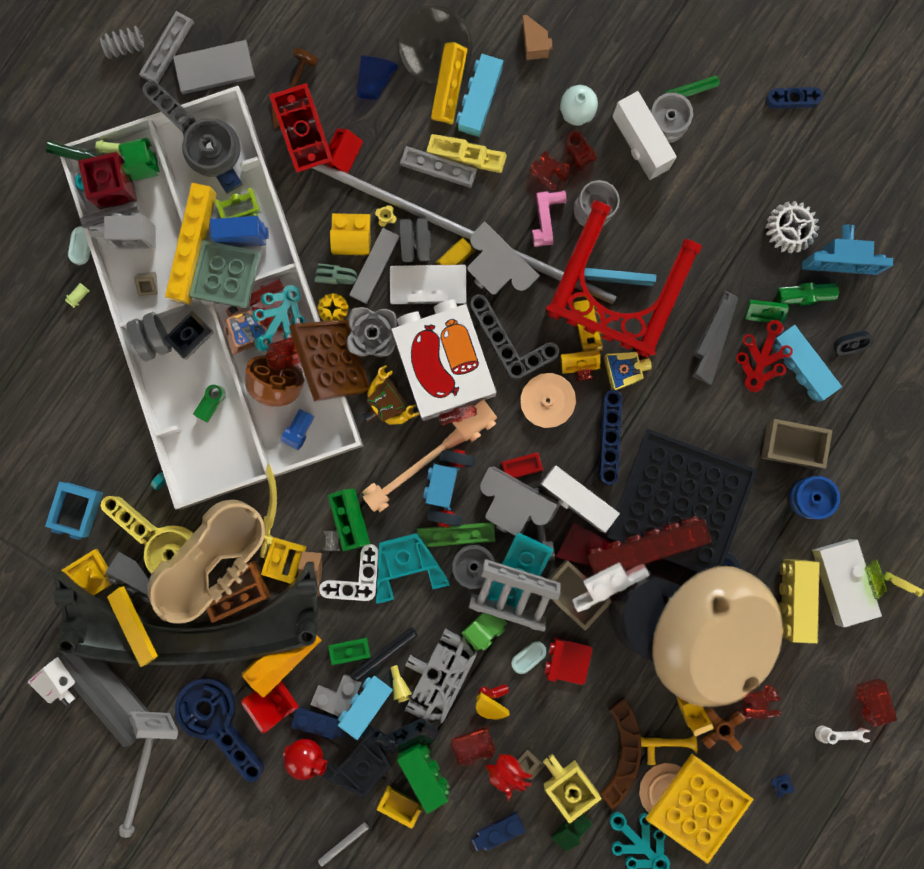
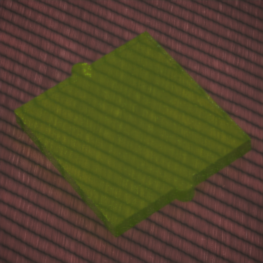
M873 560L865 567V571L874 599H879L887 589L878 560Z

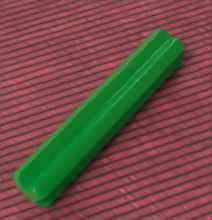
M712 76L666 91L665 94L678 93L688 97L718 87L720 84L718 76Z

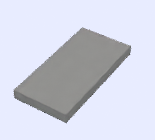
M246 40L173 56L182 94L255 78Z

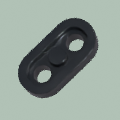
M860 331L839 337L834 342L833 348L838 355L845 356L867 350L872 346L874 338L868 331Z

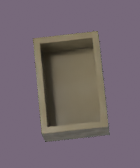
M778 419L767 421L761 459L813 469H826L832 430Z
M567 560L548 578L549 580L561 583L558 601L551 600L585 631L612 602L607 598L604 601L595 603L587 610L577 612L573 599L588 592L584 584V580L587 578Z

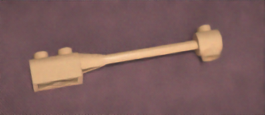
M484 399L453 422L456 429L445 438L441 445L383 489L379 485L376 486L375 483L371 484L362 491L364 500L374 512L376 510L382 512L389 506L387 502L390 499L387 495L439 456L442 450L450 449L460 443L467 442L469 439L471 442L475 441L481 436L479 432L482 429L486 428L488 431L496 425L494 421L497 419L496 415Z

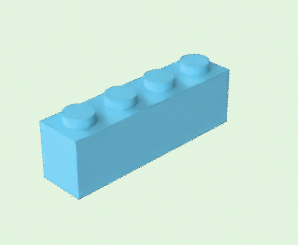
M481 54L480 60H476L473 70L475 71L474 78L470 77L468 83L469 93L464 95L462 101L463 111L458 113L456 119L458 131L480 137L503 69V60Z
M796 325L788 328L775 338L773 344L775 352L780 351L784 345H789L793 349L791 357H784V363L790 370L794 371L797 375V381L806 387L807 393L812 400H816V402L823 401L842 387ZM786 348L783 351L784 355L790 353L789 348Z

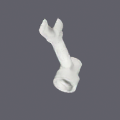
M819 726L815 731V737L818 741L831 744L837 743L838 740H860L867 743L870 740L863 738V734L870 731L859 728L850 732H835L826 726Z

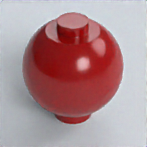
M299 739L290 746L288 745L283 752L285 769L295 779L308 780L315 775L322 776L326 770L328 761L323 759L321 747L313 740Z

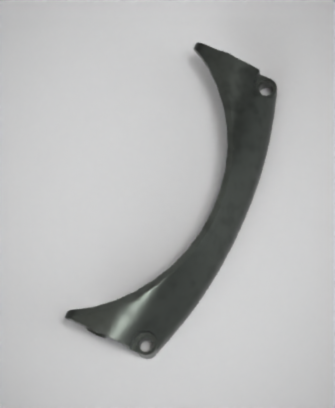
M306 562L297 578L278 596L256 609L232 618L218 620L213 623H171L139 616L158 656L147 665H195L239 661L272 655L313 644L316 641L318 629V585L314 562ZM54 571L52 573L56 586L54 603L56 606L61 607L62 623L59 627L61 637L57 643V650L66 655L139 664L111 605L87 592L65 572Z

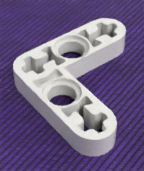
M373 544L362 548L359 582L326 580L320 585V594L325 598L359 601L373 599L377 588L378 548ZM369 547L375 552V555L371 556V562L375 561V565L370 563L364 564V560L368 561V555L365 554V551L369 550ZM365 567H371L374 570V575L371 578L364 576L363 570ZM330 584L331 588H337V584H340L339 595H336L337 591H331L327 594V591L323 588ZM345 585L352 586V595L346 596L343 594L342 589ZM356 585L360 586L358 590H364L368 586L372 594L365 597V593H358L359 597H355L357 592Z

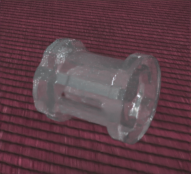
M323 531V534H325L323 550L340 551V547H338V531Z

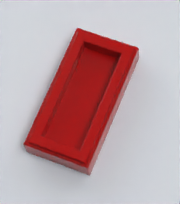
M538 452L501 462L503 472L514 478L543 471Z

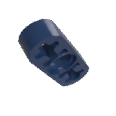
M817 87L775 88L767 95L766 104L774 109L815 107L822 100L823 93ZM790 94L798 95L799 101L792 102L789 97ZM811 94H813V97H817L815 101L809 97ZM774 95H776V98H780L777 102H775V99H772Z

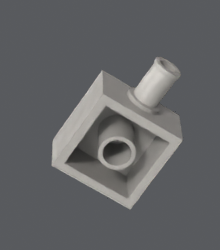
M113 213L111 216H104V225H91L89 228L93 230L89 231L91 238L104 237V240L116 249H156V226L141 213H131V216Z

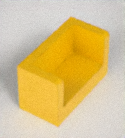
M387 786L379 801L377 810L412 829L422 810V804Z

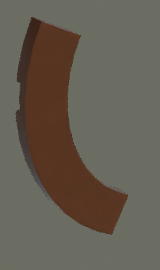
M624 697L608 709L617 724L621 741V753L617 769L610 782L599 792L611 810L617 807L628 794L633 781L636 779L641 760L642 746L638 724L631 707Z

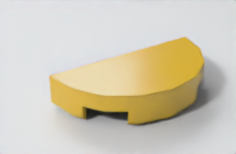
M483 693L477 696L476 710L482 717L496 720L509 716V710Z

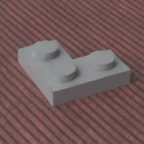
M344 674L337 692L319 685L310 705L340 717L344 710L348 712L352 707L350 702L358 693L362 681H356L354 678Z

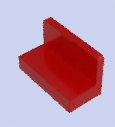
M337 128L329 144L333 161L325 164L334 166L348 174L363 141L348 129Z

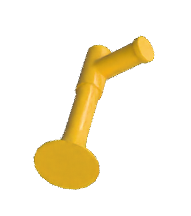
M695 735L685 739L641 738V746L647 747V765H656L655 747H688L697 754V738Z

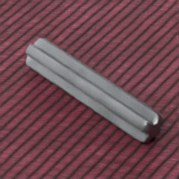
M135 201L81 217L80 222L83 228L86 229L91 225L95 226L104 223V216H111L113 213H120L124 216L137 213L138 206Z

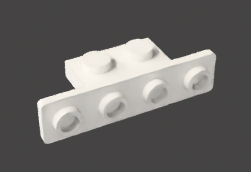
M619 562L584 580L588 592L573 599L577 612L587 610L595 603L604 601L609 596L621 592L628 586L649 576L645 565L642 563L625 572Z

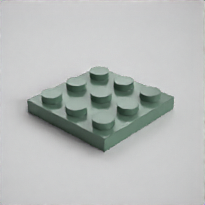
M203 240L189 296L194 299L248 309L261 256L260 251Z

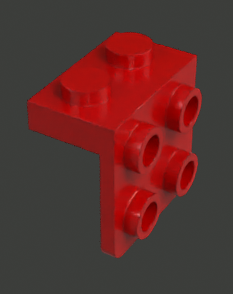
M554 638V642L550 643L548 654L551 655L550 660L546 662L544 669L547 679L556 682V679L583 685L586 681L592 654L591 646Z
M282 681L264 698L254 690L241 701L261 733L267 732L281 719L299 707Z

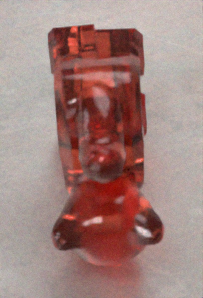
M545 150L540 155V161L543 164L539 165L536 159L531 164L529 172L535 175L540 183L551 188L552 191H556L557 186L554 182L550 181L551 177L556 174L559 179L566 182L570 166L567 163H558Z
M766 685L764 690L748 693L742 698L745 703H751L750 708H743L745 718L766 719L782 715L780 710H768L767 701L775 702L782 699L772 685Z

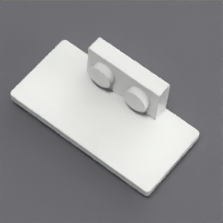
M466 265L390 266L391 304H439L448 300H455L456 304L466 303Z

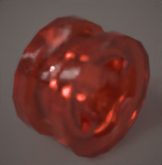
M592 369L576 371L575 374L578 375L576 381L581 382L594 379L591 376Z

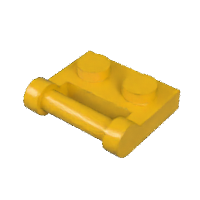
M273 537V542L270 544L261 575L291 584L296 579L302 552H305L307 547ZM290 549L296 550L289 574L284 575L283 571Z

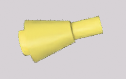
M398 666L390 667L393 676V699L398 700V703L409 700V695H412V693L400 676Z

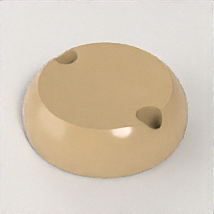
M735 567L712 568L690 579L676 592L667 604L656 629L653 657L661 682L677 697L698 706H722L744 698L746 694L759 686L770 673L781 647L782 618L773 594L758 578Z

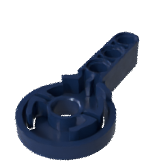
M211 677L192 681L181 690L176 700L175 715L180 727L193 737L203 740L213 739L245 780L249 782L256 781L264 771V764L233 726L236 702L231 689L224 682ZM205 701L210 704L211 713L209 715H202L199 712L198 705L200 702ZM225 735L231 736L233 743H227ZM237 751L244 752L245 759L239 758ZM254 766L258 774H252L249 767Z

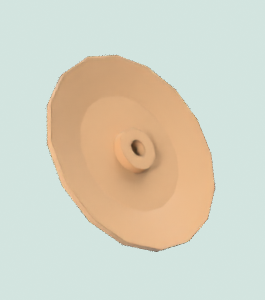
M553 373L540 374L532 378L523 388L521 395V409L526 418L534 425L543 428L557 427L565 423L573 414L576 405L575 391L570 382L562 376Z
M662 763L653 766L645 773L640 782L639 795L642 805L648 813L682 767L676 764Z

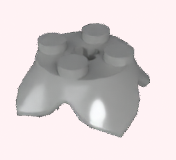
M364 307L352 309L348 319L351 333L347 338L348 350L358 356L374 355L376 357H384L390 355L396 345L392 329L397 327L395 313L388 309H379L376 312H372ZM371 329L373 331L377 330V336L374 338L368 337L370 335L369 331Z

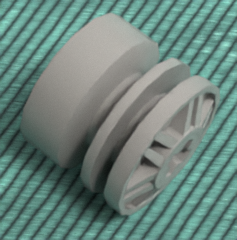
M591 181L585 185L576 199L573 209L574 215L579 224L585 226L592 210L590 207L593 200L603 202L611 207L609 215L603 224L604 226L619 208V194L615 187L606 181Z

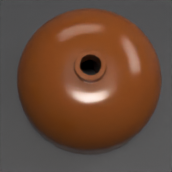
M267 355L257 356L249 360L244 375V384L249 395L259 403L273 407L285 406L294 402L301 394L305 381L303 370L297 364L282 357H279V360L269 359Z

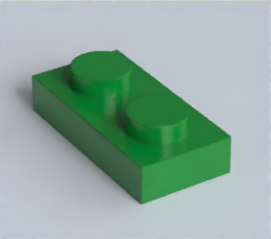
M749 300L745 312V320L761 322L778 320L784 324L789 307L788 304Z
M367 637L328 645L332 665L371 657Z

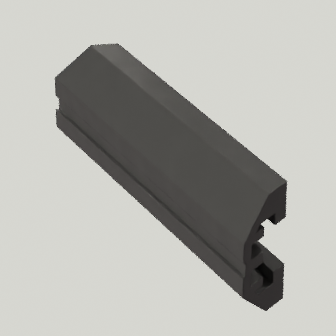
M69 654L62 655L59 659L75 681L72 687L119 743L126 747L136 742L138 738H136L133 726L129 720L130 712L149 711L109 663L104 660Z

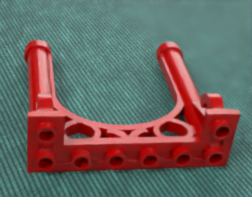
M593 200L590 207L592 210L550 306L547 305L545 311L549 312L547 316L556 320L560 317L567 319L566 323L572 326L582 325L585 327L584 331L595 334V332L603 334L602 338L607 341L613 342V339L621 342L619 346L630 350L633 347L632 349L637 350L636 352L639 356L644 358L655 356V346L696 255L700 253L702 246L688 239L683 240L658 299L649 308L637 313H618L609 310L592 297L587 289L584 277L588 258L611 210L609 205ZM579 278L583 292L571 295ZM576 297H586L589 302L588 310L582 312L573 307V300ZM567 303L569 305L570 310L565 309ZM594 306L597 308L595 312L600 317V323L583 316L588 315ZM654 310L652 317L646 328V323L644 322L641 316H644ZM605 314H607V315H609V316H611V317H608L607 319H605ZM619 318H622L623 320L620 324L622 333L607 327V324L611 321H619ZM636 318L641 324V331L638 334L628 332L625 329L627 320ZM640 336H643L641 341L635 339L639 338Z

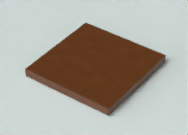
M348 320L295 323L289 326L314 402L368 393L370 384L361 358L351 353L347 347V338L351 333Z

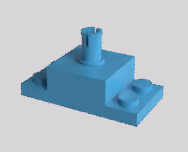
M850 224L842 226V239H834L820 251H816L802 262V270L878 275L893 266V258H886V255L882 254L874 255V241L854 240L855 225L849 227Z

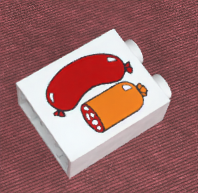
M448 300L433 307L435 314L422 319L419 312L403 315L397 319L399 327L392 329L423 421L496 396V390L467 306L464 304L457 307L455 300Z

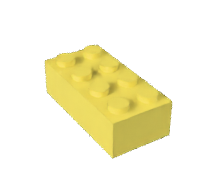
M783 559V563L780 565L782 583H780L779 587L780 594L782 595V603L779 604L783 626L782 638L792 642L817 643L819 562Z

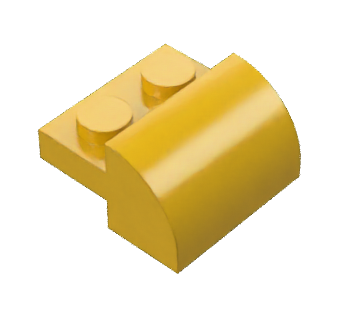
M332 213L330 243L333 255L369 256L371 249L370 214Z

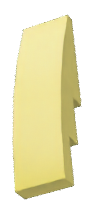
M434 134L431 135L426 151L427 153L467 166L502 173L507 157L505 152L488 150L486 146L470 144L463 139Z

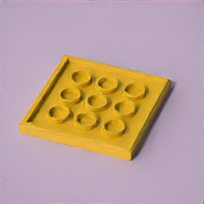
M691 754L646 816V820L708 864L754 799L694 754Z

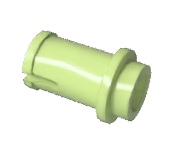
M104 140L96 142L95 149L100 155L117 152L121 156L118 145L121 143L104 142Z
M79 283L69 296L66 295L65 301L73 307L79 306L78 303L89 290Z

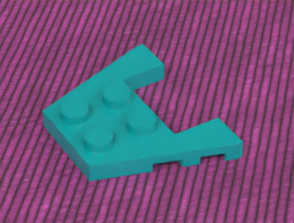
M418 533L379 543L376 604L394 599L390 579L428 570L432 589L450 585L448 578Z

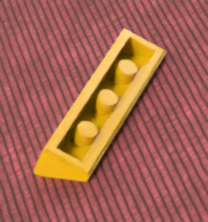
M455 42L446 43L444 46L431 119L448 124H453L467 55V48Z

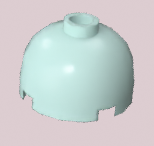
M576 85L567 89L560 103V112L565 121L578 126L588 121L590 122L597 112L598 101L596 94L592 89L584 85Z

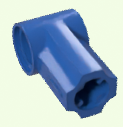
M299 409L291 425L283 432L281 442L299 450L306 440L305 434L315 416Z

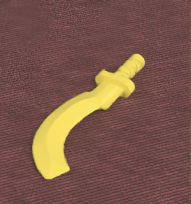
M269 463L265 473L269 483L270 501L267 516H264L265 536L261 544V558L267 557L268 545L273 542L270 528L273 526L277 507L276 483Z

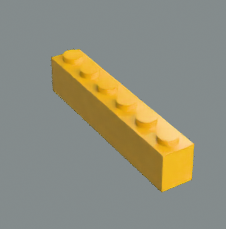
M196 183L191 184L165 297L173 302L191 305L192 298L189 294L202 241H206L217 195L210 186Z

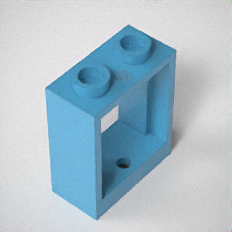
M59 482L45 527L51 528L53 533H68L70 538L81 540L82 537H90L103 493L72 483ZM67 492L89 498L80 530L57 523Z

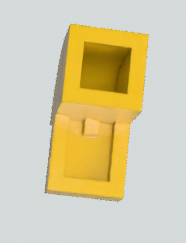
M676 696L683 717L695 736L714 729L703 706L693 705Z

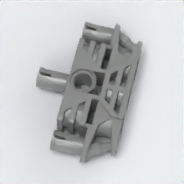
M446 628L440 640L456 647V650L452 648L449 650L448 646L444 645L443 647L441 646L442 643L438 642L428 664L410 655L405 667L422 674L412 694V698L415 699L417 697L419 702L425 701L424 704L428 707L426 708L410 699L404 711L425 720H441L440 723H443L477 655V651L473 652L464 636L461 637ZM462 649L470 656L468 659L461 656ZM452 655H455L450 668L447 667ZM430 669H436L438 676L431 678L427 672ZM442 671H443V672L446 673V675H445V677H444L442 683L439 684V683H437V682H439V680L441 679V675H442ZM435 689H437L438 692H437V694H436V696H435V698H434V700H433V702H432V701H430V699H431V697H432V695H433ZM435 707L442 710V714L431 712Z

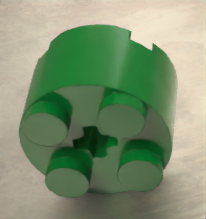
M147 137L118 145L120 154L124 157L125 163H122L123 170L126 175L130 174L132 181L159 176L160 170L157 156L149 148L152 144Z

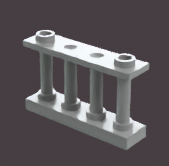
M485 559L481 577H485V581L479 596L471 595L469 608L528 626L534 630L545 631L546 617L543 614L550 599L558 601L561 583ZM493 581L504 583L498 602L487 599ZM512 587L523 589L517 607L505 604ZM531 593L542 596L535 613L524 610Z

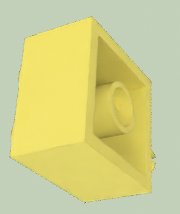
M551 754L548 756L550 761L546 758L543 763L553 774V777L544 783V788L570 824L600 801L601 797L575 760L565 768H562L554 755ZM573 789L575 790V793L572 794V792H569V790Z

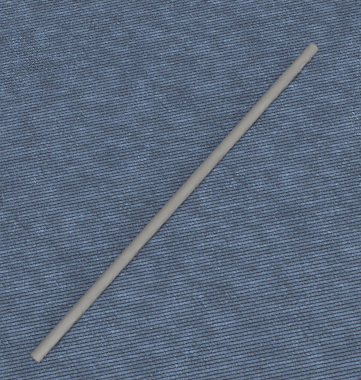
M325 163L312 167L319 172L418 217L427 218L429 222L471 240V236L475 232ZM514 250L533 269L561 281L564 274L563 271ZM578 279L575 288L582 291L580 281ZM585 282L592 296L613 305L617 296Z

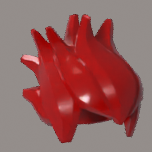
M499 754L496 765L486 766L491 784L503 791L508 801H510L514 789L525 791L526 788L524 786H531V783L526 782L524 779L531 778L532 775L526 773L512 755Z

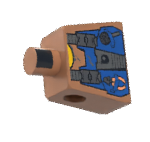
M229 307L226 310L229 318L225 320L223 329L231 352L235 355L255 347V339L258 336L264 335L266 329L260 321H255L252 318V311L248 310L240 313L237 307Z

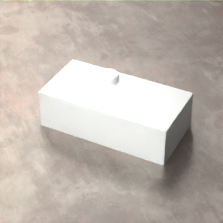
M639 91L620 100L615 108L613 119L632 149L631 154L633 158L639 161L647 177L651 180L668 171L677 156Z
M557 466L552 467L539 484L540 487L558 499V503L566 509L570 508L600 532L606 533L620 514Z
M848 539L812 550L815 561L819 562V574L835 625L847 627L882 617L858 540Z

